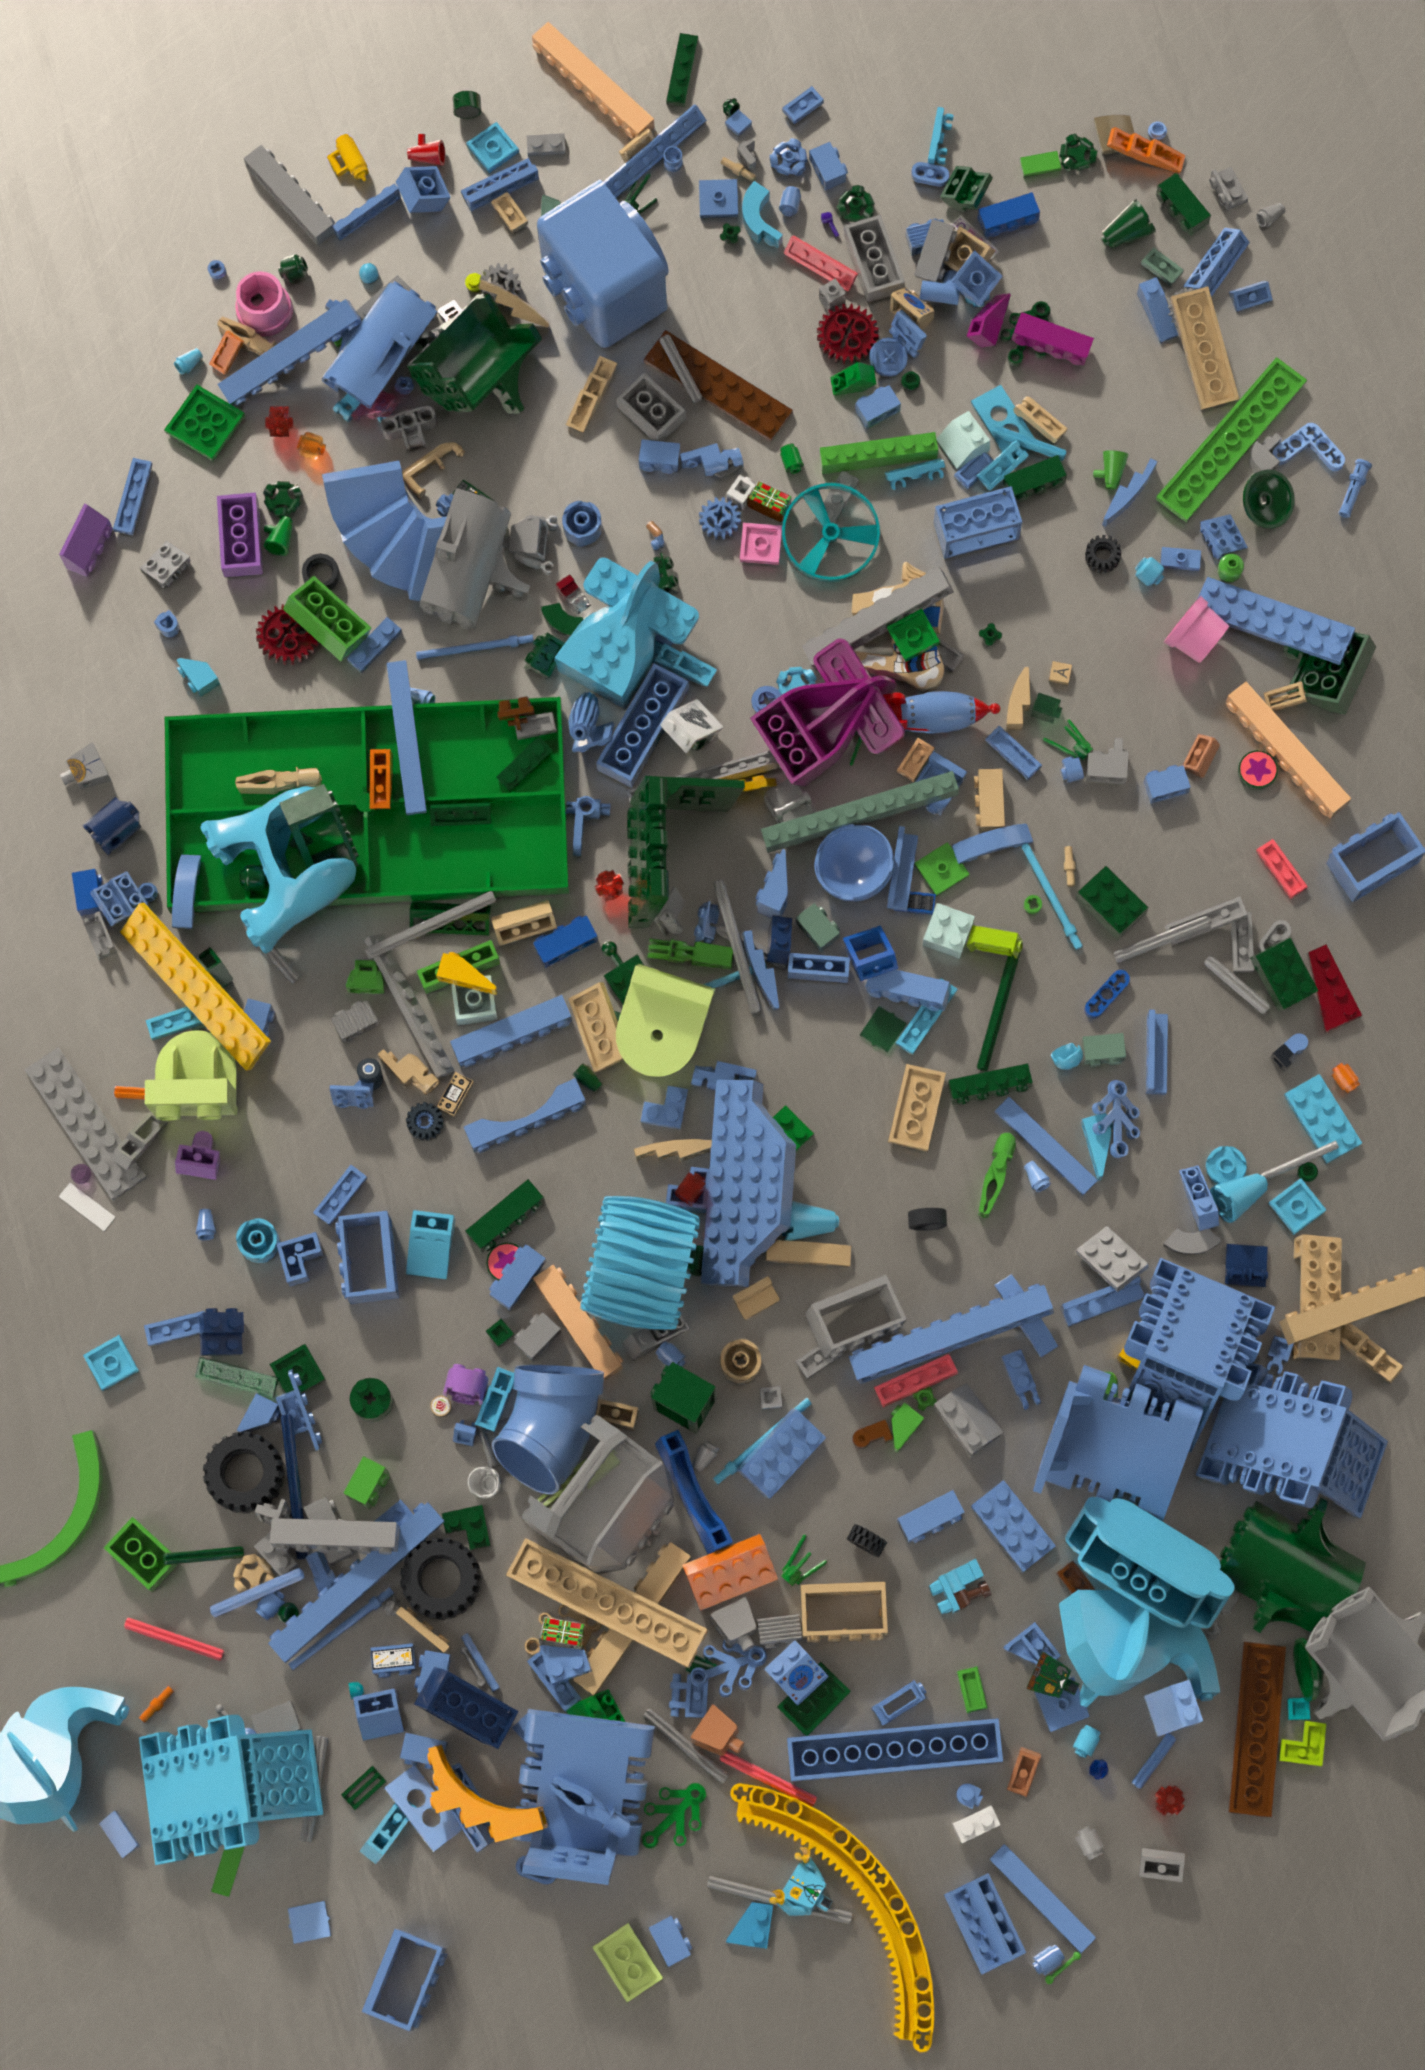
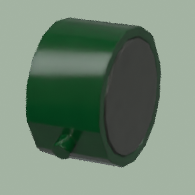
M460 91L453 95V113L456 117L471 119L481 114L480 94L474 91Z

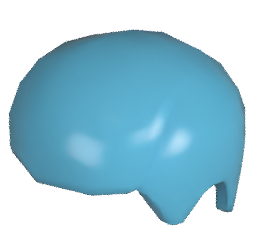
M1069 1043L1054 1050L1051 1053L1054 1064L1063 1070L1077 1067L1083 1060V1051L1080 1045H1077V1048L1074 1043Z

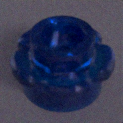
M1103 1759L1094 1760L1089 1767L1090 1775L1094 1776L1096 1780L1106 1777L1109 1771L1108 1764Z

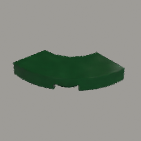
M560 603L541 606L542 614L549 626L564 636L570 637L583 621V617H574L567 614L562 609Z

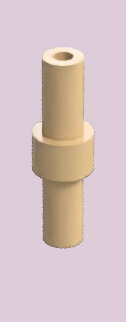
M725 157L722 158L720 164L731 169L735 175H741L752 182L756 179L757 175L746 170L745 166L740 163H734Z
M1072 846L1064 847V871L1067 875V886L1073 887L1075 886L1074 871H1076V862L1073 861Z

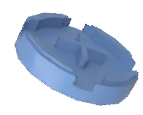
M890 337L882 338L870 350L869 358L871 365L874 366V370L881 376H896L907 365V351L897 339Z

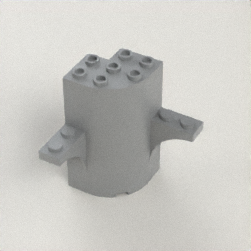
M456 488L420 599L422 611L429 614L436 612L441 621L449 624L456 622L460 624V627L471 630V628H476L489 585H492V588L503 592L504 589L511 591V594L516 597H527L530 585L521 582L509 571L503 557V540L511 517V512L507 508L497 506V502L483 496Z
M1368 1587L1349 1596L1333 1607V1613L1327 1618L1323 1617L1315 1626L1305 1649L1324 1670L1330 1684V1693L1319 1701L1315 1711L1319 1719L1326 1716L1331 1717L1337 1711L1343 1708L1348 1709L1353 1705L1383 1741H1387L1391 1738L1396 1739L1406 1731L1415 1730L1419 1725L1421 1715L1425 1712V1652L1417 1644L1420 1633L1424 1628L1425 1615L1419 1612L1409 1618L1402 1619L1392 1613L1376 1593Z

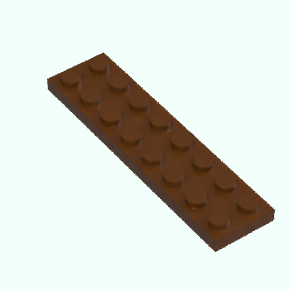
M667 330L662 333L660 338L665 335L671 337L704 401L769 442L774 440L792 415L793 410ZM659 338L645 356L644 363L684 387Z
M1243 1642L1228 1813L1272 1817L1286 1646Z

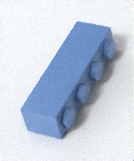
M893 970L869 978L865 985L867 992L872 997L881 998L882 996L897 1003L904 1001L908 1002L911 1006L919 1007L921 1005L932 1011H945L952 990L948 981L900 970Z

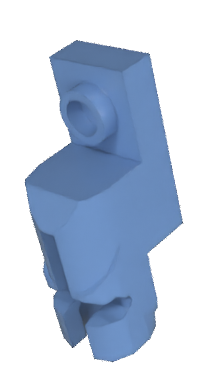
M717 1061L715 1069H712L713 1067L695 1065L691 1085L701 1087L702 1082L707 1080V1088L716 1090V1080H734L735 1075L739 1076V1080H755L757 1070Z

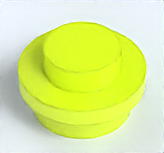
M472 273L466 277L465 286L469 291L478 292L481 290L479 289L481 275Z

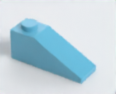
M1106 1113L1087 1117L1081 1121L1098 1181L1103 1177L1113 1123L1107 1127L1105 1133L1100 1135L1095 1134L1092 1127L1095 1123L1102 1121L1107 1115Z
M408 1801V1803H409L412 1807L417 1808L415 1805H413L411 1802ZM396 1803L359 1851L375 1864L383 1857L409 1821Z

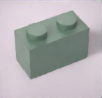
M814 903L796 917V924L821 953L839 939L840 928L834 921L830 922L826 917L827 913L821 906L817 907Z
M1123 1033L1084 1036L1082 1038L1084 1065H1089V1067L1101 1066V1063L1119 1065L1122 1061H1125L1126 1051Z

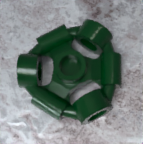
M1071 134L1065 138V143L1061 144L1059 157L1062 160L1061 165L1066 171H1081L1090 168L1092 163H1096L1098 150L1093 147L1094 144L1086 137L1081 138L1077 134ZM1080 142V145H1079V146L1074 147V148H1070V147H1072V146L1077 145V144ZM1086 150H1090L1089 160L1084 159Z
M854 185L849 191L845 190L838 199L839 203L836 206L838 216L848 219V222H857L871 218L875 213L873 198L861 185ZM844 204H847L851 210L849 214H847V210ZM867 206V208L861 216L859 212L863 207Z
M277 481V483L272 485L269 483L263 491L265 496L264 504L268 511L272 512L278 519H281L283 516L288 517L292 512L295 513L301 505L300 500L303 494L298 484H291L290 481ZM276 488H277V489L279 490L277 496H276L275 498L271 499V498L273 497V495L275 494V491H276ZM289 489L292 490L295 499H291L288 495ZM277 506H283V507H284V506H287L288 509H286V508H277Z

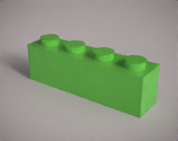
M492 940L458 953L461 955L460 957L464 958L479 972L500 964ZM440 961L417 970L426 994L451 985L437 979L436 975Z

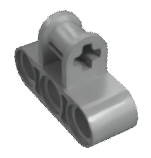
M423 406L388 416L381 421L382 434L387 440H396L403 437L407 452L411 448L421 445L425 447L426 444L422 432L436 426V414L432 407ZM425 416H431L429 420L423 419ZM407 421L413 422L411 425H405ZM389 426L395 427L391 431L386 430V428Z

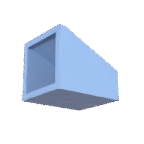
M1190 1680L1165 1687L1144 1696L1157 1737L1197 1725L1203 1721Z

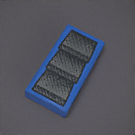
M910 891L907 911L896 909L894 911L933 915L936 894Z

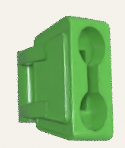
M355 960V969L351 970L345 985L347 992L359 994L385 993L383 975L378 971L375 960ZM361 968H372V970H361Z

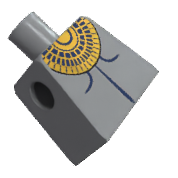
M93 742L68 758L66 762L70 770L60 774L64 785L76 781L80 789L111 781Z

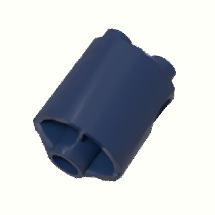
M116 797L82 825L108 856L142 827L139 821L140 812L130 801H119Z

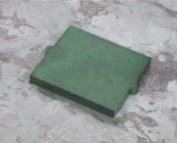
M878 1006L860 1033V1036L871 1042L872 1046L876 1045L888 1053L907 1023L896 1017L895 1013H890Z

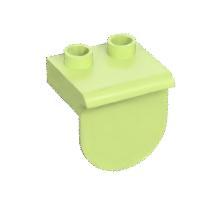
M195 1030L175 1036L167 1042L157 1058L155 1080H145V1105L154 1114L156 1119L161 1121L180 1120L181 1116H197V1119L218 1120L222 1118V1115H237V1068L235 1058L212 1033Z

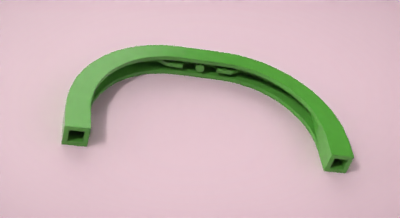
M93 1430L72 1435L79 1466V1489L75 1506L67 1523L58 1535L38 1552L24 1559L0 1565V1586L4 1585L5 1588L17 1585V1581L30 1578L48 1570L67 1556L87 1532L99 1505L103 1482L101 1454L97 1436Z

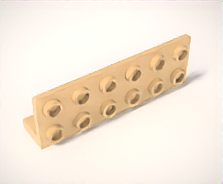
M1305 1234L1294 1238V1259H1301L1300 1313L1304 1312L1303 1308L1314 1304L1316 1308L1322 1306L1321 1302L1331 1298L1334 1301L1340 1300L1341 1238ZM1340 1327L1294 1343L1292 1347V1360L1301 1361L1306 1358L1339 1360Z

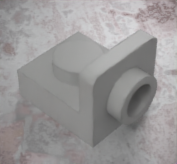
M753 138L741 142L737 147L738 159L750 172L756 170L757 161L755 154L752 152L755 149Z

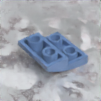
M127 871L90 892L110 926L130 917L139 903L148 905Z

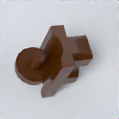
M528 696L518 698L519 708L511 709L510 700L499 701V720L515 718V720L508 721V726L516 725L517 731L521 730V724L528 723L527 717L520 719L519 717L535 715Z

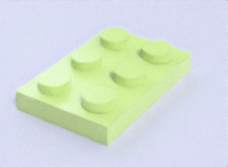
M629 1923L592 1947L626 2002H629L663 1979Z

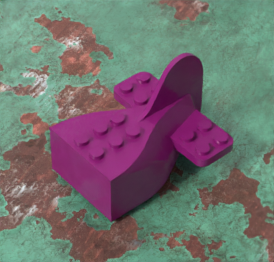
M838 638L830 643L813 658L814 665L826 683L803 685L791 689L750 717L764 742L793 785L806 787L837 762L849 747L855 731L858 732L869 751L874 754L884 752L900 741L905 735L903 726L883 697L884 694L892 693L895 690L896 682L892 678L881 675L871 678L849 642L842 638Z

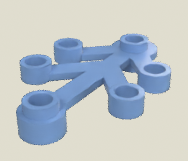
M1119 1080L1111 1081L1108 1085V1094L1100 1102L1094 1103L1092 1106L1093 1112L1096 1115L1105 1113L1106 1107L1113 1101V1109L1102 1121L1095 1123L1092 1129L1095 1134L1100 1135L1105 1133L1107 1127L1113 1122L1114 1143L1110 1147V1154L1115 1158L1125 1157L1128 1154V1146L1122 1141V1124L1127 1129L1126 1135L1129 1139H1135L1140 1136L1139 1128L1130 1121V1119L1139 1117V1109L1126 1096V1084ZM1121 1103L1126 1108V1114L1121 1109Z
M724 1640L722 1649L725 1652L735 1651L743 1655V1657L734 1658L708 1645L703 1650L704 1658L707 1660L714 1658L724 1664L708 1670L697 1667L692 1670L690 1681L695 1686H702L706 1683L707 1679L729 1672L725 1682L719 1689V1694L726 1698L732 1693V1685L740 1667L748 1664L745 1675L739 1679L738 1683L740 1689L748 1690L751 1687V1678L756 1667L762 1666L767 1659V1653L762 1647L754 1646L752 1649L743 1652L740 1644L736 1643L732 1645V1648H727L725 1646L726 1641ZM711 1650L713 1654L707 1655L706 1651ZM757 1654L760 1659L755 1660L752 1656ZM700 1676L702 1680L696 1681L694 1677ZM743 1680L748 1681L749 1685L744 1686L741 1682ZM724 1687L728 1688V1689H729V1692H728V1693H724V1692L722 1691V1688H724Z

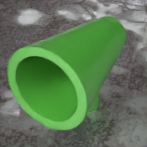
M1114 450L1103 451L1104 470H1094L1093 477L1105 478L1106 488L1116 490L1129 454Z

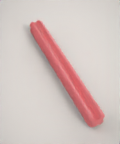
M127 1618L124 1624L125 1629L218 1661L224 1655V1650L132 1618Z
M728 1751L724 1756H720V1761L812 1807L817 1800L815 1795Z

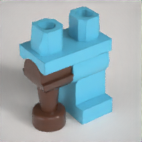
M976 1559L939 1576L937 1581L929 1585V1590L933 1597L943 1592L946 1600L937 1604L941 1615L950 1612L954 1614L966 1608L971 1601L981 1595L983 1598L992 1595L985 1580L979 1582L978 1588L967 1591L965 1587L984 1576Z

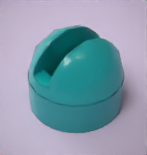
M359 1682L348 1683L351 1700L353 1697L363 1695L364 1688Z

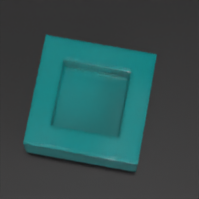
M1304 1698L1287 1699L1288 1720H1310L1309 1702Z

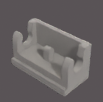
M94 913V918L92 919L86 917L84 919V926L98 960L118 953L101 913Z

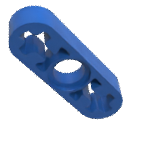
M1115 971L1088 1000L1084 1008L1087 1017L1091 1019L1100 1017L1124 991L1130 981L1129 974L1126 971ZM1116 976L1119 978L1123 976L1124 984L1120 982L1115 989L1113 985L1117 981ZM1108 989L1113 993V997L1111 999H1104L1101 992ZM1097 997L1101 1002L1097 1008L1098 1013L1096 1011L1091 1013L1090 1005L1095 1006L1098 1003V1000L1095 999Z

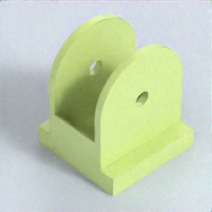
M638 964L635 966L617 1024V1047L623 1060L635 1071L654 1077L670 1075L684 1067L694 1055L716 989ZM660 1030L663 1038L656 1039L653 1036V1031Z

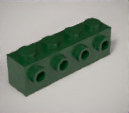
M1026 1063L950 1079L948 1081V1089L952 1104L964 1105L976 1099L977 1101H983L991 1096L997 1095V1097H1002L1010 1092L1017 1091L1021 1093L1028 1091L1032 1087L1033 1081L1029 1065Z

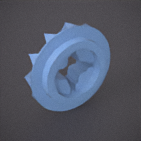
M772 686L758 688L753 693L751 699L752 708L756 713L767 706L766 704H761L764 702V695L768 700L772 699L774 701L781 696L779 690Z

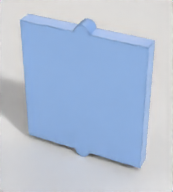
M325 1901L288 1908L289 1928L292 1930L294 1944L331 1936L329 1927L330 1917L327 1916Z

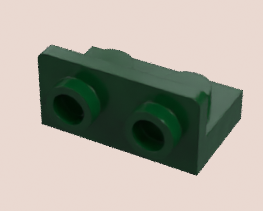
M548 632L538 635L533 642L535 646L532 652L530 651L525 658L526 664L524 668L526 670L532 669L546 679L550 678L556 667L555 656L565 643Z

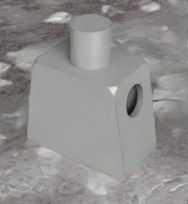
M746 1597L710 1614V1622L729 1646L739 1642L743 1652L755 1646L750 1636L756 1633L757 1628Z

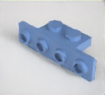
M293 1369L289 1370L288 1374L294 1391L276 1397L282 1415L291 1414L293 1416L294 1434L309 1430L315 1450H320L319 1444L323 1442L319 1431L315 1432L313 1424H316L312 1412L308 1413L306 1405L309 1403L305 1392L301 1393L299 1386L302 1383L299 1374H294Z

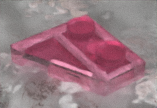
M381 391L371 409L360 403L351 416L356 421H360V417L366 416L369 419L389 417L401 401L396 396Z

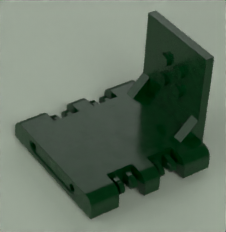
M645 776L630 800V808H628L627 839H631V846L628 847V858L631 859L627 863L628 878H631V885L628 888V896L631 897L628 901V928L643 929L650 927L669 899V871L666 870V850L668 848L666 809L728 812L745 789V780Z

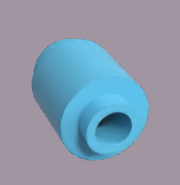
M1085 1725L1084 1729L1080 1730L1073 1745V1748L1076 1749L1074 1753L1085 1759L1087 1756L1092 1757L1100 1740L1101 1732Z

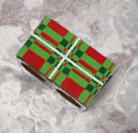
M758 481L747 497V506L771 519L783 522L792 497Z

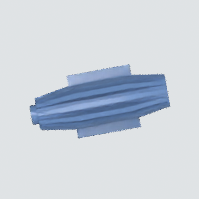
M584 692L574 702L569 716V731L575 740L572 748L573 753L578 751L585 752L596 745L603 746L611 739L614 728L613 721L596 727L600 710L598 698L591 692Z

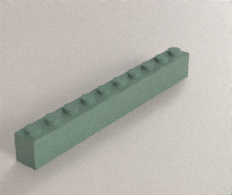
M951 771L761 829L767 853L826 836L835 829L845 825H863L958 796L959 788L954 773Z

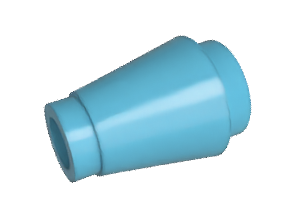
M195 348L177 357L174 366L180 374H188L203 358V355L199 349Z

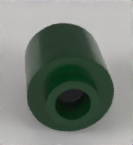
M696 1245V1250H691L689 1258H693L694 1261L693 1264L688 1263L687 1270L693 1276H702L704 1246Z

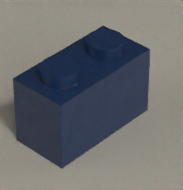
M772 915L768 930L766 962L787 964L791 949L792 918Z

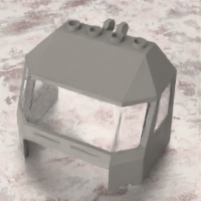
M596 1415L591 1419L592 1423L590 1425L585 1423L581 1428L600 1441L551 1509L530 1495L528 1500L531 1504L529 1510H524L522 1518L534 1531L596 1574L625 1570L627 1566H631L635 1562L636 1554L640 1548L643 1549L646 1545L648 1547L652 1545L648 1537L650 1534L654 1536L660 1534L658 1528L661 1525V1519L673 1509L674 1495L671 1475L666 1466L620 1430Z

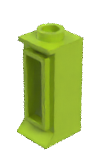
M972 925L967 948L970 952L977 949L978 951L1011 957L1014 955L1015 958H1018L1019 952H1022L1023 941L1020 935L1015 932Z

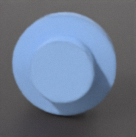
M1159 121L1152 123L1148 128V135L1151 139L1159 141L1164 139L1167 134L1166 126Z

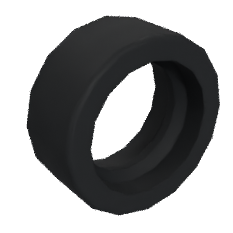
M322 553L314 554L307 558L302 566L304 583L311 579L309 575L310 569L316 564L324 563L331 567L332 577L323 584L329 590L334 589L340 578L339 568L334 558Z
M931 1207L909 1211V1229L929 1231L947 1227L946 1210Z

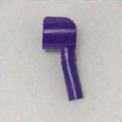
M830 212L822 213V224L829 223L836 238L840 235L833 223L832 214Z

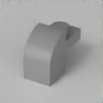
M1277 433L1272 437L1268 436L1262 444L1256 441L1253 445L1249 463L1254 473L1267 469L1276 470L1280 461L1271 454L1282 439Z

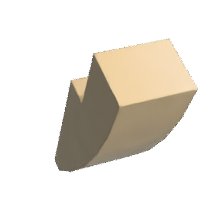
M1029 667L1023 669L1013 687L1006 717V730H1022L1023 711H1029Z

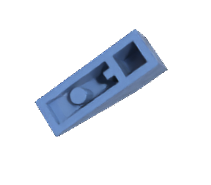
M1157 277L1140 283L1137 296L1159 342L1162 343L1177 337L1178 332L1175 323L1171 322L1173 317L1168 315L1171 311L1168 308L1166 296Z

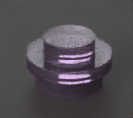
M77 1164L71 1170V1178L77 1184H85L91 1178V1170L85 1164Z

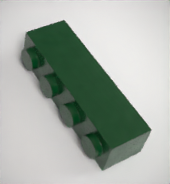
M527 1179L466 1229L465 1232L482 1253L485 1250L488 1252L496 1246L498 1239L501 1237L503 1239L506 1238L516 1224H523L528 1219L527 1215L532 1211L537 1212L544 1206L543 1202L545 1199L532 1182Z

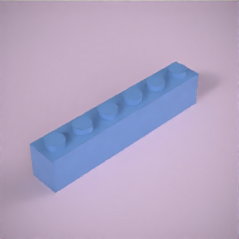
M560 995L451 1040L450 1043L460 1067L465 1066V1068L475 1065L476 1061L482 1058L487 1060L494 1057L495 1053L499 1051L507 1052L513 1049V1046L516 1044L529 1043L535 1036H546L551 1033L552 1029L557 1027L558 1029L565 1028L570 1024L569 1022H572V1017L563 996Z

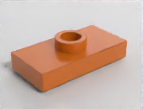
M226 331L209 365L224 375L228 374L244 341L230 331Z

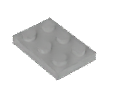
M1108 1226L1076 1249L1077 1255L1117 1292L1149 1268L1148 1263Z

